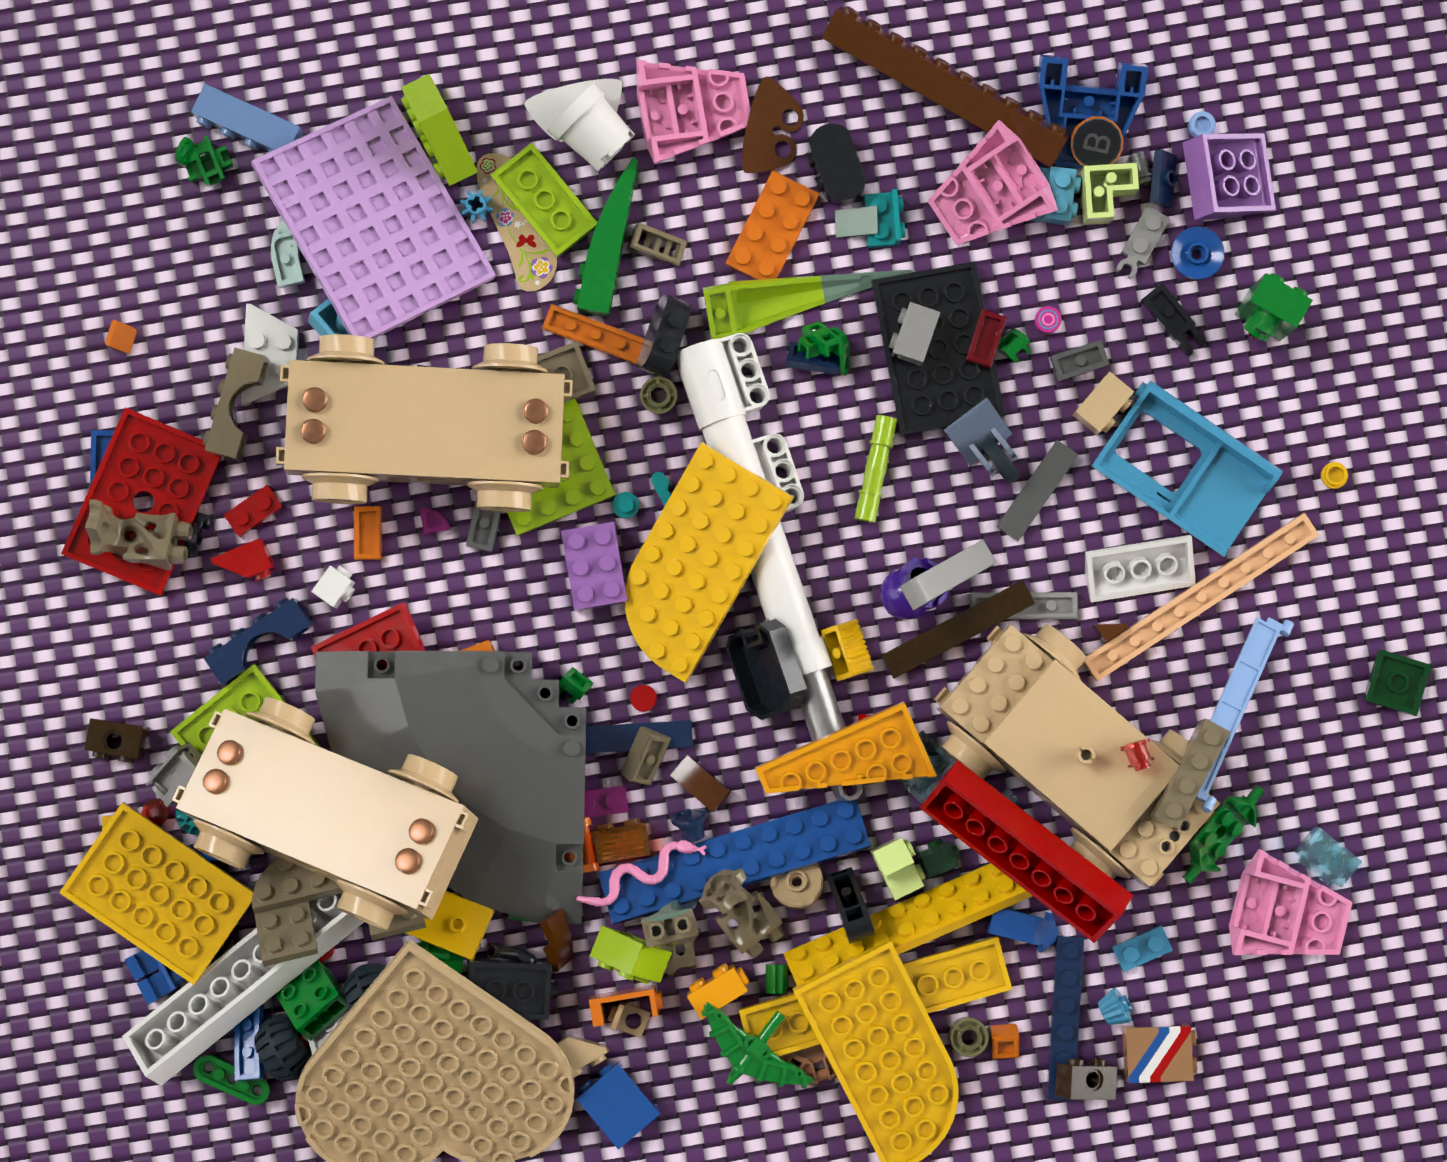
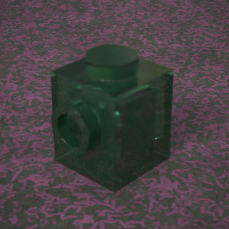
M942 838L935 839L927 843L928 848L918 851L928 878L959 867L957 862L961 859L956 844L951 845L948 840L943 842Z

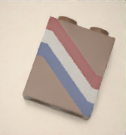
M1182 1023L1181 1026H1122L1124 1080L1126 1082L1194 1081L1193 1074H1197L1198 1071L1197 1059L1192 1055V1046H1196L1195 1030H1191L1190 1025Z

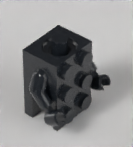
M498 942L487 944V946H493L495 949L494 955H486L488 959H474L473 961L467 959L466 978L530 1023L534 1019L549 1020L550 998H558V982H551L552 964L548 961H537L534 954L520 947L502 945Z

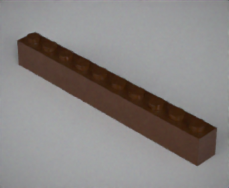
M845 6V8L840 7L835 10L821 37L822 39L987 132L1000 120L1022 140L1033 158L1050 168L1055 163L1070 136L1065 133L1066 129L1057 123L1048 124L1042 120L1043 116L1038 112L1030 109L1027 112L1020 108V103L1013 98L1006 96L1004 99L997 95V90L990 85L983 83L981 86L973 81L974 77L964 71L959 73L950 68L951 64L941 58L936 60L927 55V50L918 45L913 47L904 42L905 38L895 32L890 34L881 29L882 25L872 19L866 21L858 16L859 12L855 9Z

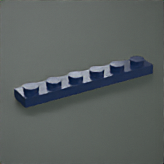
M1057 936L1047 1099L1075 1101V1099L1055 1096L1057 1063H1068V1058H1077L1084 951L1083 937Z

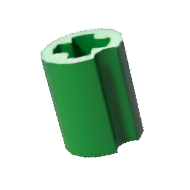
M766 964L765 993H788V964Z

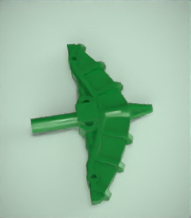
M708 1001L705 1003L701 1013L702 1016H707L711 1027L709 1035L716 1038L722 1049L719 1053L721 1057H727L733 1066L726 1081L729 1085L734 1083L743 1074L756 1078L757 1083H761L762 1080L776 1082L779 1087H783L784 1084H800L801 1088H806L807 1085L814 1081L800 1067L780 1059L778 1055L771 1052L766 1043L785 1019L781 1012L777 1010L757 1036L754 1033L744 1032L741 1028L735 1026L721 1009L716 1008Z

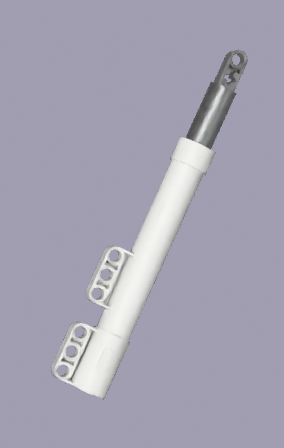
M737 333L720 339L700 342L678 351L676 363L699 431L703 432L706 444L783 491L792 493L795 497V503L790 504L785 513L797 508L803 502L804 492L785 438L780 434L774 433L752 440L745 419L747 414L760 410L769 401L770 397L750 337L743 333ZM733 343H740L744 347V353L736 352L733 348ZM741 368H749L752 371V378L743 376ZM750 392L758 393L761 397V403L753 402L750 398ZM767 442L775 443L778 447V453H771L767 448ZM776 467L785 469L786 478L782 479L777 476ZM779 522L752 569L751 576L765 617L769 618V620L777 619L787 628L807 687L801 709L813 742L844 728L845 724L826 668L832 667V663L823 637L819 636L781 522ZM862 784L852 785L853 792L851 796H847L842 790V785L831 786L835 797L843 802L859 798L863 789Z

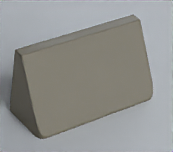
M641 726L622 767L621 774L630 782L651 786L671 738Z

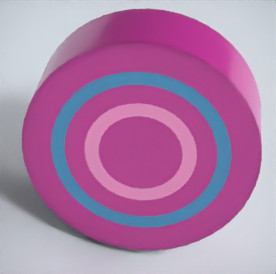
M1050 306L1041 308L1034 318L1035 327L1044 334L1054 333L1060 327L1062 321L1060 312Z

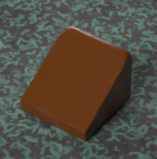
M1126 623L1097 624L1092 626L1102 643L1110 641L1128 629Z

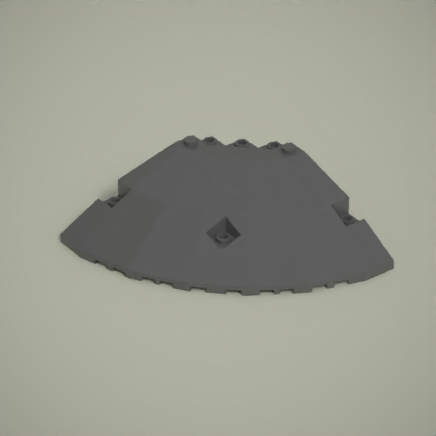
M316 652L315 694L333 753L389 775L387 773L388 770L401 769L407 755L412 754L434 762L458 776L452 794L457 798L459 804L464 805L478 818V821L448 887L469 901L536 923L542 922L554 910L562 909L568 924H582V902H578L576 898L577 896L582 897L586 707H559V680L532 679V652ZM380 660L387 662L385 670L378 669L377 663ZM517 660L521 661L524 665L520 671H516L513 668V663ZM543 688L549 689L551 693L546 699L540 696V690ZM569 716H575L577 718V724L575 726H569L567 724V718ZM567 852H572L575 855L573 862L565 861L564 855Z

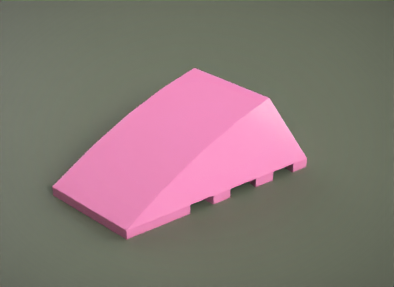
M637 60V99L645 145L654 164L746 128L751 109L744 73L715 69L701 70L691 66L678 67L670 66L668 63L659 62V64L647 63L645 60Z
M1000 120L996 122L987 135L981 139L973 151L928 200V203L956 245L1058 210L1048 180L1022 140Z
M1258 849L1241 874L1229 923L1232 954L1340 955L1353 902L1324 885L1315 882L1305 874L1294 870L1284 862L1275 859L1265 851Z

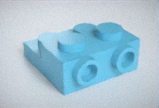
M1054 166L1051 168L1039 167L1050 184L1058 210L1029 221L1068 226L1071 218L1075 219L1077 215L1078 203L1073 202L1074 192L1079 193L1081 177L1076 176L1077 169Z

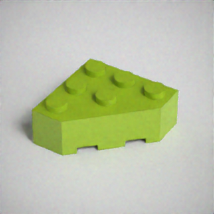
M430 74L402 86L401 89L405 97L401 98L403 105L429 157L435 156L438 162L433 165L439 178L445 177L449 186L478 173Z

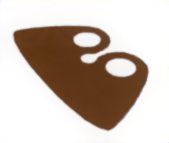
M767 76L763 78L758 86L746 126L742 150V169L745 173L770 171L791 163L796 155L795 142L787 135H775L772 129L775 126H779L783 131L794 132L802 126L804 120V113L797 101L781 85ZM792 109L797 113L798 121L795 125L788 126L783 122L782 114L785 110ZM780 141L787 142L791 148L790 154L785 158H781L775 153V145Z

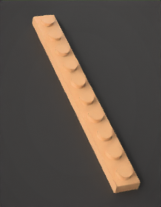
M1302 513L1130 626L1121 634L1086 655L1087 659L1084 661V664L1095 681L1101 680L1318 537V532L1307 515Z

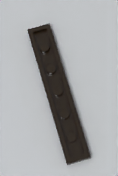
M1021 580L881 656L893 679L1032 606L1035 604V601L1025 582Z

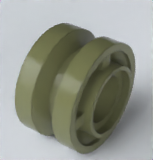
M665 377L650 378L641 388V403L652 413H666L676 404L677 389ZM657 387L663 388L667 394L665 401L662 403H656L651 398L652 391Z
M959 1018L950 1027L949 1041L952 1047L963 1056H977L985 1050L988 1044L987 1029L976 1018ZM969 1029L975 1031L976 1037L972 1043L966 1044L962 1042L961 1037L964 1031Z

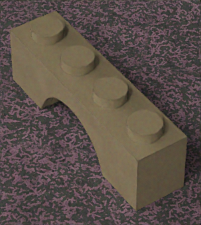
M235 347L233 354L229 353L225 368L228 369L225 379L220 381L218 388L220 399L218 405L215 404L211 412V420H213L211 430L206 431L203 445L206 446L205 451L241 462L248 436L239 429L235 422L234 407L237 399L244 391L263 385L270 362L265 355Z
M1208 719L1199 720L1187 743L1184 757L1173 778L1160 794L1149 815L1150 818L1172 830L1180 829L1230 731Z

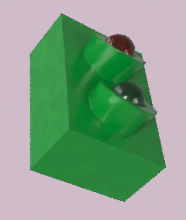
M1265 273L1250 287L1234 315L1246 321L1243 327L1248 331L1249 336L1253 340L1268 342L1270 337L1281 341L1298 327L1313 300L1308 298V293L1301 288H1291L1284 283L1285 280L1277 274L1271 273L1269 275Z

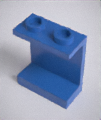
M620 1061L615 1065L609 1062L599 1071L600 1078L594 1083L588 1080L578 1089L581 1094L576 1099L618 1150L660 1115L661 1112L655 1103H651L623 1070Z

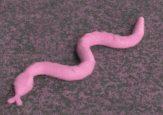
M686 840L669 842L659 852L658 870L655 874L649 875L631 863L620 864L611 873L607 897L577 896L576 900L596 907L610 905L618 898L620 878L623 874H631L643 884L656 885L662 882L668 874L669 853L672 850H678L684 854L700 851L702 855H705L703 850L706 849V846L698 848Z

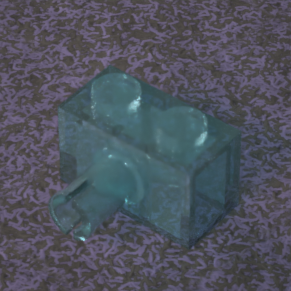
M1313 827L1294 851L1299 856L1298 862L1309 870L1314 868L1320 872L1319 878L1330 887L1334 884L1343 887L1362 862L1320 827Z

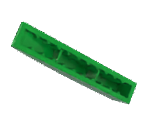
M636 158L631 159L611 192L594 230L586 263L580 264L578 278L582 279L581 289L576 288L573 304L577 305L579 313L610 318L639 166L638 159Z

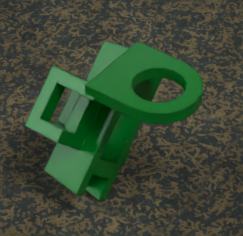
M207 135L204 136L205 141L194 144L190 138L183 137L177 147L175 160L179 165L187 169L190 176L188 180L196 183L204 179L208 187L226 180L223 171L233 168V163L230 160L226 146L214 150L211 140ZM210 152L209 154L200 157V155Z
M820 321L802 326V337L799 338L797 351H806L807 359L822 354L828 357L830 356L829 352H834L840 357V373L842 376H846L850 364V342L847 341V335L837 327L829 329Z

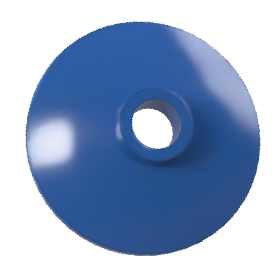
M1204 227L1188 228L1181 232L1173 242L1171 248L1172 262L1175 268L1187 278L1196 280L1208 278L1215 274L1223 263V243L1218 235L1210 229ZM1198 251L1200 259H1194L1192 252Z

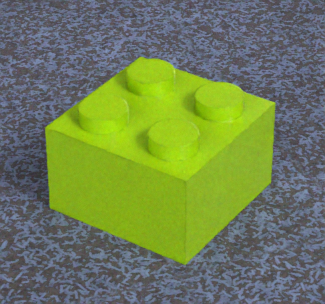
M601 926L590 956L599 960L598 966L611 971L614 969L619 972L618 975L632 981L635 979L648 984L650 980L658 983L661 982L672 952L659 946L647 948L646 940L627 932Z

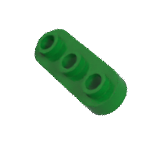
M206 1054L198 1058L194 1063L193 1072L199 1081L253 1105L261 1104L270 1097L271 1085L266 1078L237 1081L235 1084L231 1083L229 1076L230 1074H235V1064L212 1054ZM206 1063L212 1064L213 1071L211 1073L205 1070ZM255 1085L262 1087L260 1095L254 1092Z

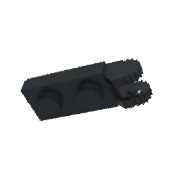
M1163 283L1140 300L1186 356L1193 354V350L1182 336L1185 332L1188 331L1198 345L1203 346L1206 343L1205 338L1196 328V323Z

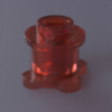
M1149 738L1120 747L1121 751H1126L1130 763L1128 768L1134 767L1135 772L1151 767L1150 761L1155 760L1154 757L1150 756L1146 744L1150 742Z

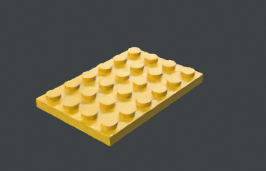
M122 802L59 893L195 985L252 904L253 890L134 808Z

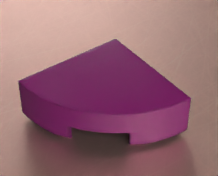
M428 508L419 509L424 535L451 530L448 521L439 512Z

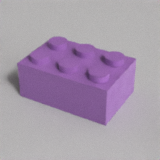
M609 522L561 531L574 610L579 612L625 604L628 600L615 523Z

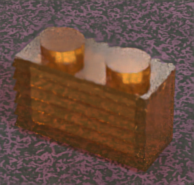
M640 818L625 820V826L614 828L613 823L597 825L598 831L592 832L597 863L651 855L646 822L640 823Z

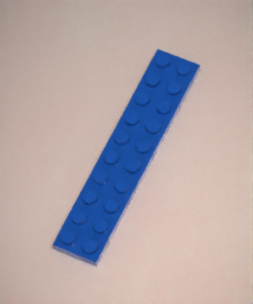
M837 800L695 843L694 845L698 848L706 846V849L703 850L705 855H702L700 851L684 854L678 850H672L669 853L668 874L662 882L656 885H646L631 874H623L620 878L618 898L612 904L607 905L614 926L657 913L663 906L674 900H678L680 905L699 900L702 897L707 881L722 870L729 869L735 871L741 868L746 874V880L742 884L743 887L869 849L871 845L857 800L847 802ZM659 854L632 862L631 864L638 866L647 874L653 875L658 870ZM615 868L598 873L605 897L609 894V879Z

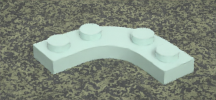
M282 219L274 231L271 242L272 263L279 288L305 283L299 247Z

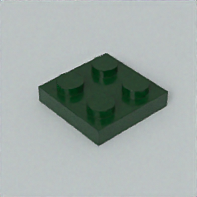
M1378 649L1363 701L1417 716L1431 664Z

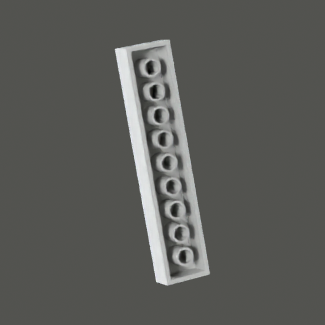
M342 893L310 901L318 954L264 967L256 928L208 966L195 985L190 982L126 1032L122 1037L145 1077L162 1086L306 968L363 924V921L336 908Z

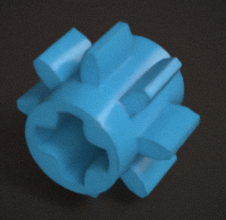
M479 189L477 194L467 191L469 196L467 200H460L461 205L467 208L461 212L462 215L465 217L470 214L473 224L476 222V219H482V221L486 222L485 216L487 212L493 213V209L487 206L492 201L491 197L483 198L481 189ZM477 202H480L482 208H477L474 211L471 205H476Z

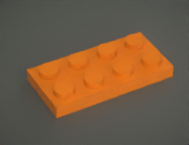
M772 170L725 265L754 280L778 278L820 193Z

